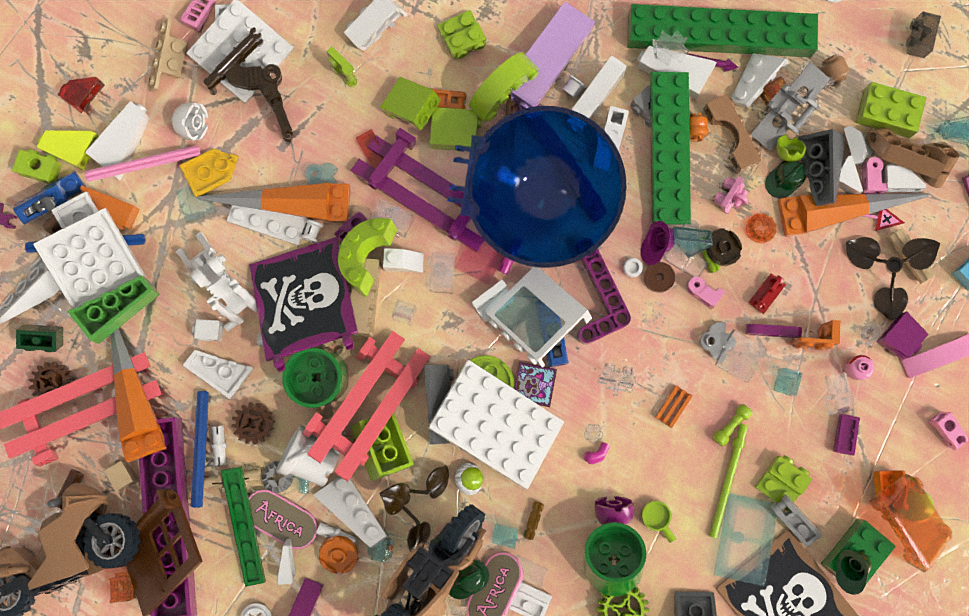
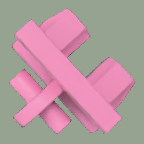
M739 176L737 179L727 177L723 188L729 190L728 194L725 195L718 192L714 198V202L722 207V211L726 214L729 213L732 206L739 208L740 204L747 205L749 202L745 197L748 192L743 190L745 187L742 183L744 179Z

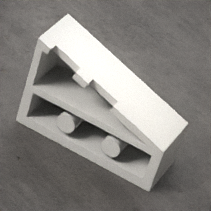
M372 0L373 2L368 7H364L360 11L358 18L347 25L344 33L358 49L363 51L368 49L382 37L381 33L388 26L390 28L395 26L394 21L401 15L403 17L408 15L396 0Z

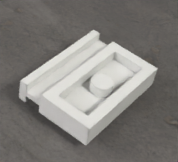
M521 582L509 609L523 616H544L552 595Z

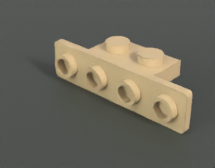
M169 17L164 22H161L159 28L161 38L157 40L155 50L158 52L157 57H154L152 62L154 72L153 75H150L148 81L150 92L153 93L158 90L161 74L177 79L181 75L187 42L169 36L172 18Z

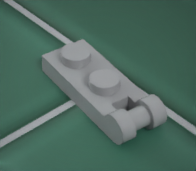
M787 494L782 497L780 502H775L771 505L775 514L806 547L822 537L818 528ZM788 507L790 510L785 513L783 509Z

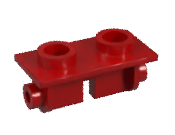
M770 273L748 303L764 314L786 286L783 282L784 279L779 275L776 277Z

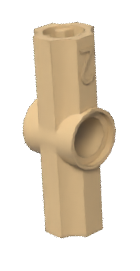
M902 227L887 238L899 253V258L905 259L907 257L904 256L902 248L911 238ZM909 261L903 263L908 266L920 284L936 275L931 267L917 270L910 266Z

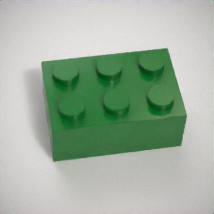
M856 519L821 564L836 576L840 553L844 550L859 551L863 549L871 561V570L867 578L868 582L896 546L866 520Z

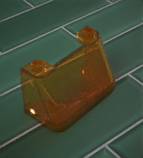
M905 474L869 500L873 509L879 508L881 510L882 518L889 522L905 548L903 550L905 553L903 557L906 562L925 573L933 567L951 541L952 530L944 524L923 490L922 487L924 485L918 477Z

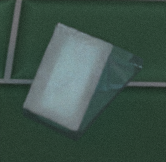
M673 227L674 243L688 258L713 245L711 230Z

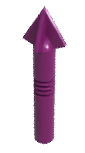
M685 53L686 55L717 62L715 67L724 68V72L739 68L729 58L723 61Z

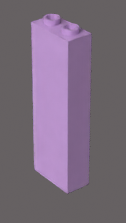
M564 2L526 53V56L540 69L538 76L532 81L529 80L527 83H523L517 91L513 90L510 93L511 101L515 102L522 111L532 114L591 33L596 22L567 2Z

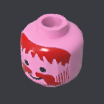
M857 355L847 361L845 371L853 380H865L873 375L874 363L868 356Z

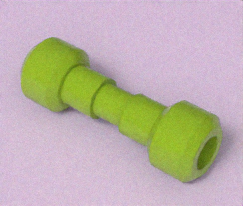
M740 404L729 424L713 434V440L720 446H725L737 425H740L743 420H748L752 416V410L745 404Z

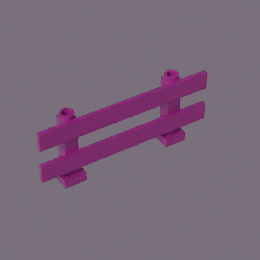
M399 128L393 145L376 135L368 145V149L383 157V160L375 169L361 159H358L351 172L365 180L372 189H379L446 232L450 239L458 240L477 252L485 239L467 228V225L475 216L494 228L502 215L483 204L486 198L488 200L492 198L495 188L479 178L475 183V192L471 196L404 153L407 148L412 150L416 145V138L408 132ZM394 166H397L461 207L463 210L456 220L387 177Z

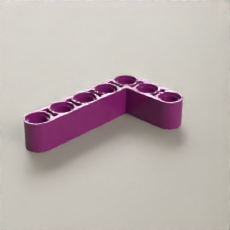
M592 241L583 242L578 254L608 315L579 330L577 338L584 345L591 344L626 327L631 321V315L596 244ZM586 246L590 247L592 254L586 255L583 252V248ZM594 263L598 264L601 267V271L594 272L591 265ZM600 281H607L609 283V288H601ZM608 298H615L617 306L609 305ZM617 315H624L626 322L620 324L616 319ZM600 323H606L609 330L607 332L601 331L599 328ZM586 330L591 333L592 337L590 340L583 339V331Z

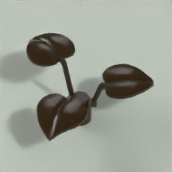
M862 237L846 242L847 255L856 267L869 269L873 266L874 261L886 264L887 272L892 274L890 288H881L874 297L876 308L890 321L899 317L908 303V295L905 289L894 288L896 273L900 272L903 263L909 261L912 268L917 270L929 268L934 263L940 247V243L935 240L917 238L908 241L902 248V252L907 258L891 257L888 260L876 258L879 256L881 248L879 243L872 238Z
M447 465L438 467L429 474L426 481L427 490L425 491L410 489L408 484L399 483L379 493L388 514L395 515L403 509L415 521L416 526L410 529L407 537L410 552L420 543L425 544L427 542L431 528L429 523L425 521L420 524V521L404 506L410 501L411 496L409 493L430 494V497L433 499L439 497L445 491L449 481Z

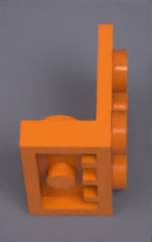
M831 320L821 324V327L818 329V337L821 339L800 337L790 341V345H796V349H808V347H815V350L833 349V346L840 344L841 320Z

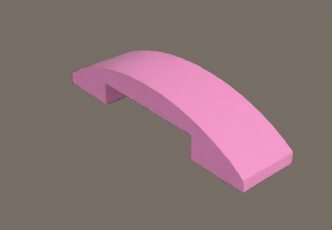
M969 334L901 360L907 377L912 378L969 356Z

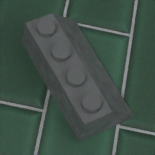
M424 365L428 424H430L451 388L450 381H454L453 369H449V365ZM429 429L430 445L450 443Z

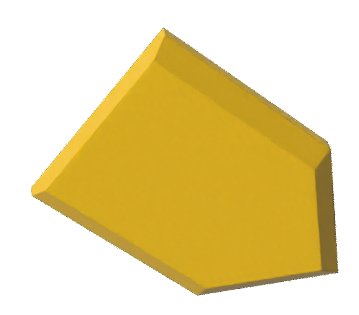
M213 148L179 166L195 197H198L229 182L239 156Z

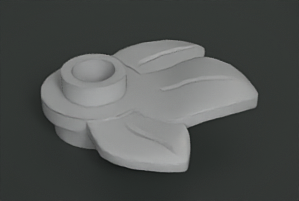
M717 322L710 326L708 332L701 335L699 343L704 350L709 351L712 358L724 360L725 350L733 348L736 340L731 334L726 333L725 322Z

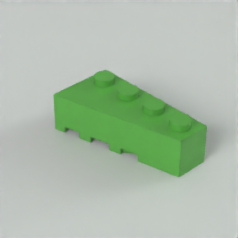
M139 276L118 286L117 289L105 292L100 297L92 301L89 300L83 303L82 306L72 308L67 312L90 341L100 344L159 296L160 293L148 279Z

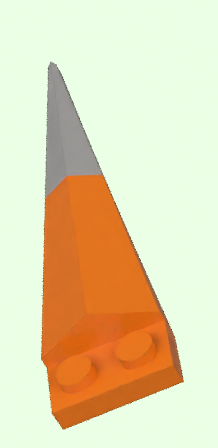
M321 183L196 197L202 201L283 213L326 222L345 223L349 220V184Z
M930 194L837 195L835 204L816 206L812 195H799L780 198L778 205L784 235L787 237L805 234L877 211L926 198Z
M118 328L111 334L118 430L124 459L130 462L164 450L166 446L160 425L141 385Z

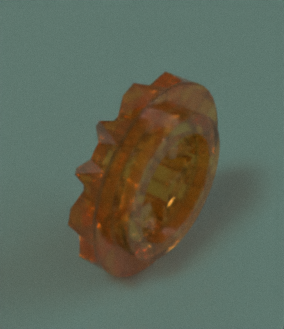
M757 213L748 220L746 232L754 242L766 243L775 236L777 224L774 222L773 217L766 215V213ZM760 223H762L763 226H768L764 230V233H762L761 230H755L757 227L760 226Z

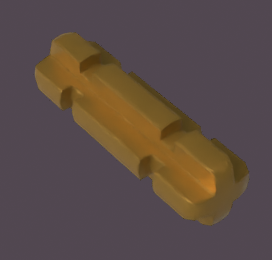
M537 501L533 503V511L530 513L526 525L527 530L525 529L523 535L528 540L534 539V531L538 527L541 517L540 512L543 511L544 507L543 503Z

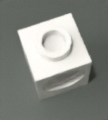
M196 319V324H193L192 327L194 339L222 342L224 323L217 320Z

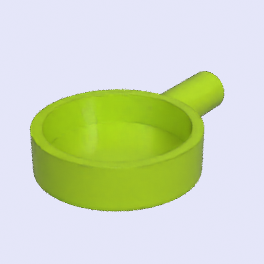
M660 501L648 502L641 512V519L644 525L651 530L662 531L669 543L676 540L668 527L672 518L669 507Z

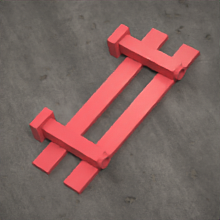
M394 331L391 332L380 349L374 346L376 340L371 337L368 338L356 358L361 362L366 358L370 361V364L327 425L322 423L321 419L323 416L316 412L302 433L307 438L311 435L318 438L307 455L320 464L331 447L345 456L334 473L347 482L359 464L362 466L369 458L367 452L410 387L415 388L420 380L418 375L431 357L418 348L406 367L393 359L405 341L403 337ZM383 371H385L397 380L356 441L352 443L340 434Z
M145 352L131 357L136 373L151 367ZM113 363L110 367L33 399H23L18 402V405L1 411L0 430L23 420L28 433L4 444L9 459L34 449L36 456L31 457L33 464L39 467L59 459L57 452L49 448V442L117 414L116 397L43 428L37 416L41 412L113 383ZM157 380L142 385L148 400L162 395Z

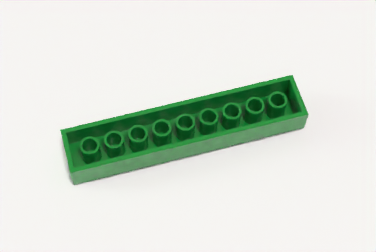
M631 4L628 13L627 48L647 49L648 46L675 51L733 54L755 53L771 56L811 58L818 50V14Z

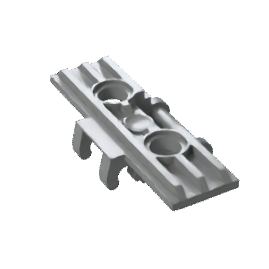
M809 62L790 86L784 84L767 104L770 111L751 132V136L771 151L776 145L778 138L784 135L788 129L798 134L800 127L810 115L820 108L813 99L830 78ZM801 86H804L807 89V93L804 97H801V95L797 93V90ZM807 103L809 106L792 125L790 123L791 114L799 105ZM779 116L782 119V123L779 127H774L772 120Z

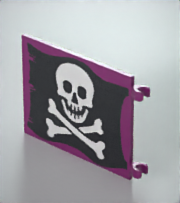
M336 237L250 264L265 358L267 362L273 360V365L277 368L278 372L285 370L283 356L340 338H342L347 350L354 348L351 335L358 333L347 280L343 277L338 265L339 245Z

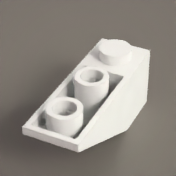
M610 106L595 166L614 170L629 110Z

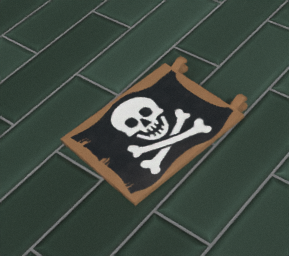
M789 529L784 531L716 587L737 616H859Z

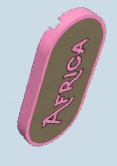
M260 490L249 497L254 527L282 544L285 543L286 539H291L292 549L305 548L316 539L318 526L314 515L270 490Z
M497 553L488 559L485 565L489 571V581L482 590L470 596L467 603V616H506L523 579V569L517 557L509 553Z

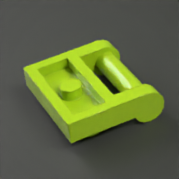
M331 46L326 51L331 69L336 74L341 73L346 78V83L349 87H355L357 85V78L354 75L353 66Z

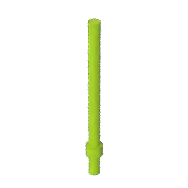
M740 424L737 438H734L733 441L734 449L709 534L710 537L716 539L740 453L746 443L744 439L748 425Z

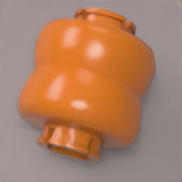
M697 113L691 114L689 117L690 139H692V142H696V140L697 142L703 141V138L709 134L707 127L708 118L702 116L701 113H698V115Z

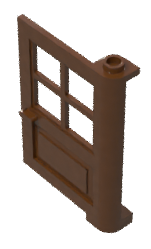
M172 489L157 490L158 499L137 521L136 528L140 531L139 539H141V543L138 544L139 551L133 556L134 559L125 565L143 616H149L203 562L179 495ZM173 511L179 532L171 540L164 520ZM160 525L167 545L158 553L152 532ZM182 537L189 558L180 566L173 545ZM116 546V553H119L121 548ZM110 548L106 552L109 556H111ZM169 550L176 571L167 579L161 558Z

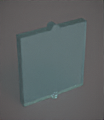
M189 185L186 188L175 191L186 222L197 218L203 219V216L216 212L214 203L196 198ZM207 192L201 196L210 195V192Z

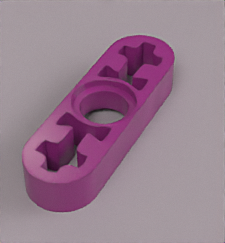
M746 324V335L800 338L802 337V327Z

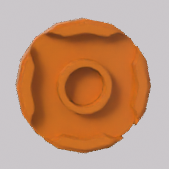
M344 536L329 537L319 549L320 563L331 573H347L354 568L358 561L359 553L357 546L352 540Z

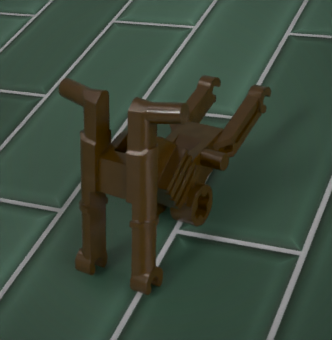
M253 27L250 29L249 34L236 47H233V50L215 67V70L204 79V84L209 89L211 95L217 94L216 86L226 78L236 88L248 91L260 90L273 112H275L284 141L291 143L290 135L292 136L293 132L283 107L282 97L278 91V86L282 83L280 68L275 64H269L264 69L261 66L242 67L240 65L246 61L245 59L257 47L262 46L264 43L263 39H261L262 34H254L256 28ZM274 73L276 78L272 79L270 74Z

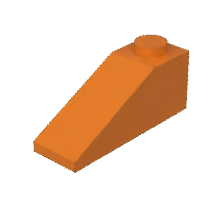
M81 185V191L89 193L99 211L104 208L108 210L119 230L123 231L124 228L132 229L140 209Z

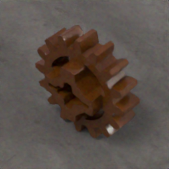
M45 362L44 367L37 366L38 372L32 371L35 377L34 379H29L30 382H33L29 389L35 390L32 396L37 397L69 384L74 377L68 376L71 371L65 369V365H58L57 362H52V364Z
M249 402L248 408L246 405H241L242 411H235L238 416L232 417L236 424L231 425V427L237 429L233 433L234 435L240 434L239 441L246 439L245 444H250L252 440L253 445H257L258 439L261 442H265L264 436H271L268 431L274 430V427L270 425L275 420L270 419L273 413L266 412L267 406L261 409V403H257L254 407V404ZM251 411H259L261 415L254 416ZM243 416H244V422H243V424L241 425V420H242V418H243ZM251 419L258 420L255 423V427H248L252 423ZM266 422L265 428L262 430L263 423ZM251 431L255 436H248L245 432Z

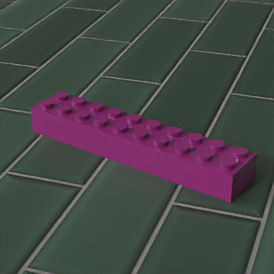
M182 418L157 419L163 433L166 449L139 458L143 515L158 499L157 490L172 489L179 495L190 525ZM173 511L164 520L171 540L179 532ZM160 525L152 532L158 553L167 545ZM182 537L173 545L180 566L189 558ZM169 550L161 558L167 579L176 571ZM194 571L150 616H197Z

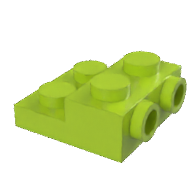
M471 10L437 25L453 59H461L467 56L469 52L473 50L479 51L486 45L487 39Z
M786 455L783 457L776 456L755 488L776 503L780 502L786 494L795 503L799 495L804 493L813 479L809 477V471L803 467L798 469L792 465L794 461Z

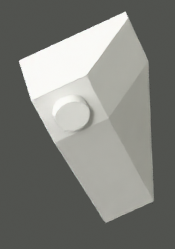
M41 256L30 266L29 270L31 273L25 280L21 278L18 282L19 285L16 288L15 294L10 293L1 304L0 324L61 291Z

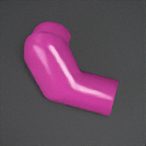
M601 442L598 451L592 453L587 451L584 454V460L592 465L602 462L610 445Z

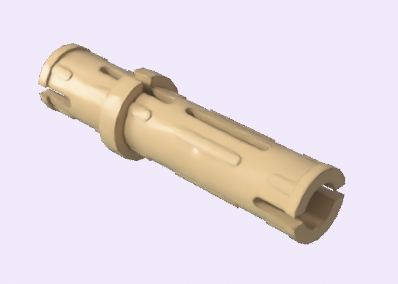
M260 468L243 471L245 482L261 481L262 479ZM221 472L218 475L204 477V489L213 487L224 488Z

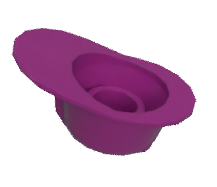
M655 221L651 224L641 246V258L646 264H657L664 257L665 252L673 248L675 244L674 229L669 228L663 221Z

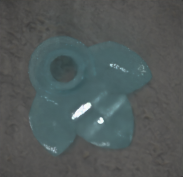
M325 163L320 166L317 164L309 165L305 170V177L308 180L307 185L321 183L337 184L333 176L337 173L338 168L331 163ZM313 171L318 172L316 177L311 176Z

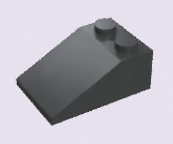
M675 592L674 616H717L714 592Z

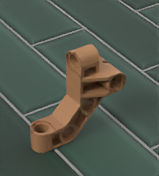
M888 128L870 129L866 134L868 145L879 157L920 173L924 181L934 188H941L950 171L960 157L958 151L946 142L917 145L899 138Z

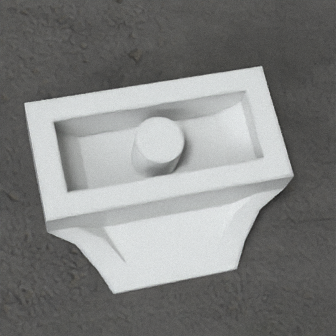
M852 126L844 128L854 163L858 166L864 164L866 159L873 154L872 148L866 141V134Z

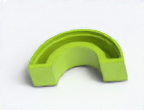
M524 52L513 55L494 70L473 95L469 107L484 123L492 121L497 116L500 105L509 99L508 95L513 90L517 91L523 83L534 80L538 76L540 69Z
M373 218L358 224L348 232L339 248L338 265L343 277L356 292L365 297L368 296L375 281L364 267L365 259L376 247L391 246L398 230L391 219Z

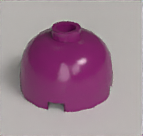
M614 496L615 500L606 501L607 497L595 500V515L598 522L602 525L613 522L627 525L631 522L634 514V503H632L631 499Z

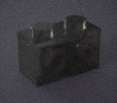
M922 11L916 18H913L910 24L911 35L907 38L905 45L907 47L906 54L925 58L933 51L941 18L940 15Z

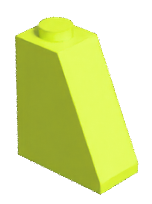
M45 130L44 134L38 139L37 148L84 171L91 158L85 152L99 136L93 131Z

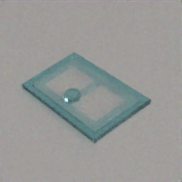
M729 493L714 575L765 586L777 515L771 508V505L774 503Z

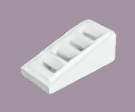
M286 539L282 547L277 585L292 584L296 576L291 539Z

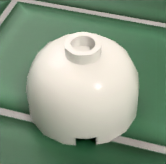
M186 102L179 105L172 115L174 131L181 138L192 141L201 140L208 129V124L205 125V118H208L207 110L202 104Z

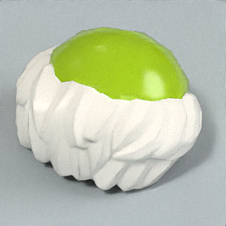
M468 462L456 470L454 482L456 483L455 486L462 493L474 495L481 489L484 477L475 464Z

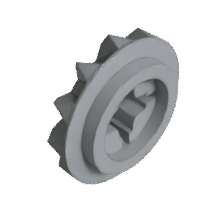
M280 461L268 464L262 472V482L265 488L275 493L287 490L293 481V475L290 474L279 479V486L276 480L270 479V477L275 475Z

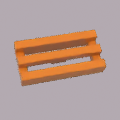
M675 385L655 418L672 428L693 395ZM678 391L680 394L664 418L661 417ZM683 396H685V400L681 404L680 408L678 409L672 420L669 422L668 419L674 412L675 408L677 407Z

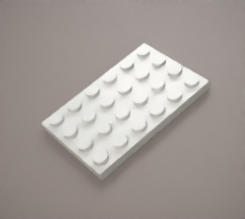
M467 360L427 428L523 489H528L564 421L470 360Z

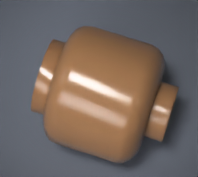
M835 54L822 62L821 71L830 78L828 82H836L838 84L847 79L845 75L849 73L850 69L843 56Z

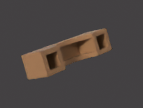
M725 94L708 102L703 110L711 125L724 126L734 136L735 148L729 156V160L736 173L738 174L757 165L761 161V153L752 143V136L749 131H746L741 115L737 114L734 101Z

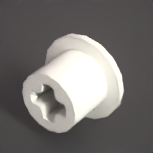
M569 73L571 78L562 89L576 99L581 91L587 89V87Z

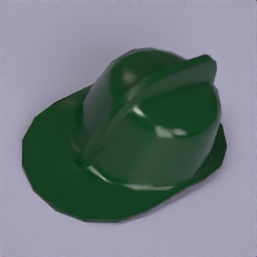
M783 161L766 178L765 184L768 193L779 199L791 195L806 180L804 164L799 161Z
M844 550L839 555L836 580L841 589L846 593L852 595L859 594L866 586L868 574L871 570V561L865 554V550Z
M474 560L471 565L463 570H459L449 595L455 599L462 600L482 590L489 581V571L486 565L479 560Z

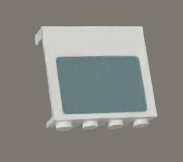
M536 265L486 313L490 318L488 322L496 330L500 328L502 330L501 334L508 341L512 339L515 342L514 346L521 353L525 351L528 354L527 358L534 365L538 363L542 368L545 366L542 358L581 319L586 324L592 319L589 311Z

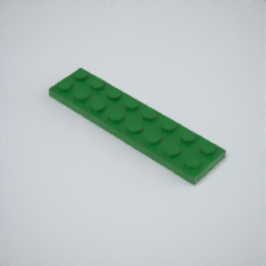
M651 72L652 224L655 221H663L667 225L691 224L689 72Z

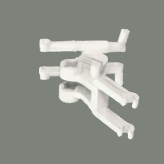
M200 231L195 236L205 248L192 260H190L181 247L175 252L191 271V280L194 284H198L201 288L205 286L213 295L206 302L210 304L214 311L217 310L221 315L230 320L223 325L228 332L244 322L239 313L247 306L254 312L257 311L256 300L246 289L241 287L236 279L230 277L225 271L226 267L223 265V262L226 261L225 257L222 254L218 257L215 255V250L207 241L206 236ZM222 298L227 305L224 306L218 300Z

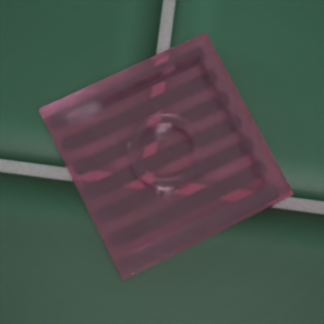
M487 241L483 242L477 252L466 246L455 269L489 285L504 256L503 253L506 251Z

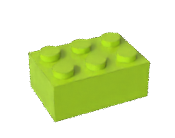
M871 82L863 91L855 123L874 129L888 128L898 136L911 138L918 133L927 97Z
M395 413L392 414L367 452L369 458L365 462V467L371 482L414 465ZM371 418L359 421L351 426L355 440Z

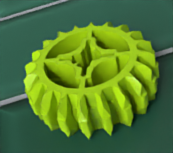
M638 587L624 594L619 602H610L614 596L600 593L604 600L597 599V602L602 605V607H596V611L602 612L597 616H608L607 607L616 611V616H647L644 613L650 612V609L644 606L649 604V601L642 600L645 594L643 592L638 594L640 591ZM631 595L638 603V611L630 608L629 599ZM626 604L625 607H626V609H628L630 612H628V611H626V612L623 611L622 614L620 615L621 612H620L617 608H619V607L623 608V606Z

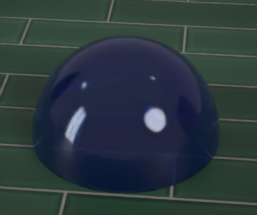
M536 106L522 109L501 119L483 137L472 135L471 147L455 145V150L469 152L470 155L469 159L461 157L453 159L455 163L468 164L465 187L449 185V189L452 191L464 192L463 199L448 197L447 202L462 204L460 215L471 217L482 238L494 250L514 262L538 268L560 267L574 263L598 249L608 239L619 222L626 200L627 189L625 168L621 155L610 136L597 123L581 113L557 106Z

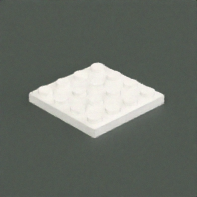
M233 0L186 54L211 74L215 67L233 50V47H236L249 34L250 29L253 27L256 28L254 34H262L261 39H263L264 43L262 46L257 47L245 59V62L240 64L242 67L261 66L264 69L269 64H275L279 67L294 50V47L239 0ZM227 78L220 82L245 104L258 91L236 88L229 83Z
M106 208L33 244L72 308L82 306L83 303L89 300L92 301L105 292L113 291L118 286L139 276H146Z

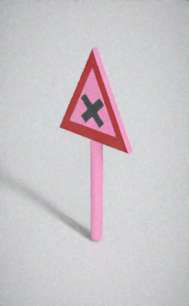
M888 209L878 211V216L872 214L864 215V217L877 219L875 231L905 224Z

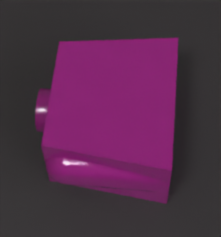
M906 311L892 322L876 342L891 351L899 359L904 360L910 358L913 353H917L923 345L921 343L929 334Z

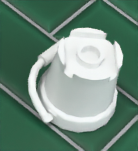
M300 425L291 437L280 459L277 473L285 476L290 474L323 487L328 481L325 477L330 473L332 474L340 454L331 447L321 464L309 457L307 453L318 438L313 435L309 438L304 436L302 433L305 427Z

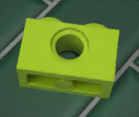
M19 149L12 171L20 176L51 184L58 179L62 164L57 161L55 156L45 154L44 157L32 149H27V151ZM41 162L40 167L35 169V166Z

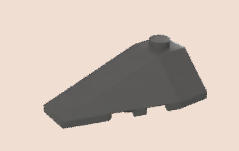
M834 129L799 136L798 140L804 142L806 146L805 155L800 160L804 164L805 175L808 177L809 187L816 206L835 204L844 156V135Z

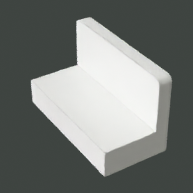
M503 280L472 302V306L484 322L490 320L486 313L509 291ZM512 297L495 315L513 303L515 298Z

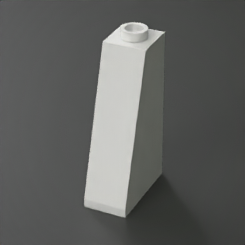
M648 46L646 51L642 50L637 58V61H639L637 68L649 75L651 72H689V97L695 100L717 63L712 60Z
M611 55L568 114L567 119L570 125L583 130L622 80L627 68L626 65Z
M130 101L85 153L102 167L130 161L150 120V117L146 114L147 110L139 103L135 105ZM124 174L115 175L114 177L121 180Z

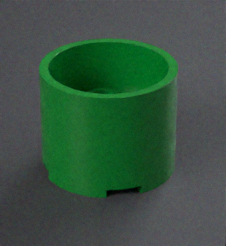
M309 348L296 352L288 359L285 364V370L282 373V383L286 394L293 402L307 408H317L336 402L343 396L349 383L347 364L343 358L336 352L325 348ZM320 373H321L320 378H321L322 380H321V381H320V380H319V381H315V379H316L315 374H320Z
M613 522L597 527L589 535L585 545L584 573L586 579L598 592L608 596L627 594V592L639 584L646 561V546L642 537L632 527L622 523ZM612 560H616V565H612Z

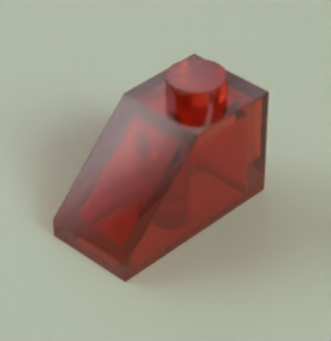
M97 77L69 80L60 88V92L57 95L82 113L105 84Z

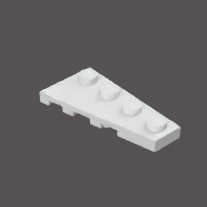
M232 205L227 222L299 246L302 240L300 237L304 234L307 226L306 220H309V218Z
M339 476L314 494L321 503L370 548H374L388 538L351 478L347 482Z

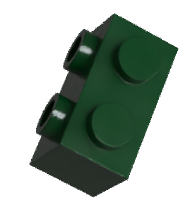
M24 324L16 329V349L56 352L63 346V327Z

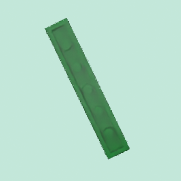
M242 466L221 470L245 587L265 583L266 579Z

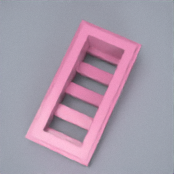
M192 0L180 19L181 23L200 32L216 0H206L208 1L207 4L200 2V0ZM198 5H199V6H202V7H204V9L201 10V9L197 8V6H198ZM194 11L199 12L201 14L198 16L194 14Z

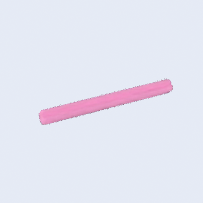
M196 145L85 171V177L90 182L197 157L200 155V149Z

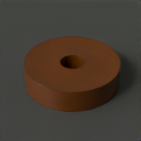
M665 262L650 265L644 273L645 285L653 292H666L675 282L673 268ZM657 274L662 275L663 279L661 281L656 278Z

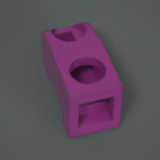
M358 211L334 235L342 243L349 231L368 219L363 213Z

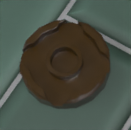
M721 228L713 231L707 237L706 252L714 263L719 266H729L740 259L742 244L739 237L733 231Z

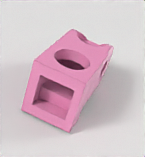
M878 157L870 158L862 166L863 194H883L887 191V183H882L881 175L884 165Z
M693 277L686 285L687 292L710 309L716 306L725 293L721 288H718L716 291L705 284L701 277Z
M941 411L928 421L933 428H936L951 449L957 450L968 441L967 435L951 412Z

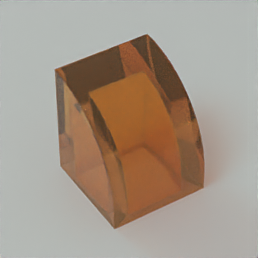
M782 76L777 77L763 87L764 91L759 96L766 106L781 87L786 84Z

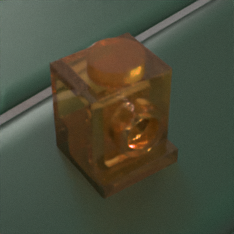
M127 572L115 573V577L109 578L110 603L136 599V594ZM119 584L123 586L122 591H119Z

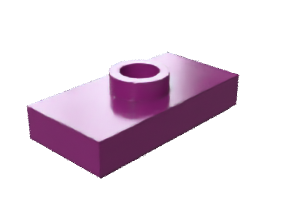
M839 414L833 452L851 456L855 455L860 417Z

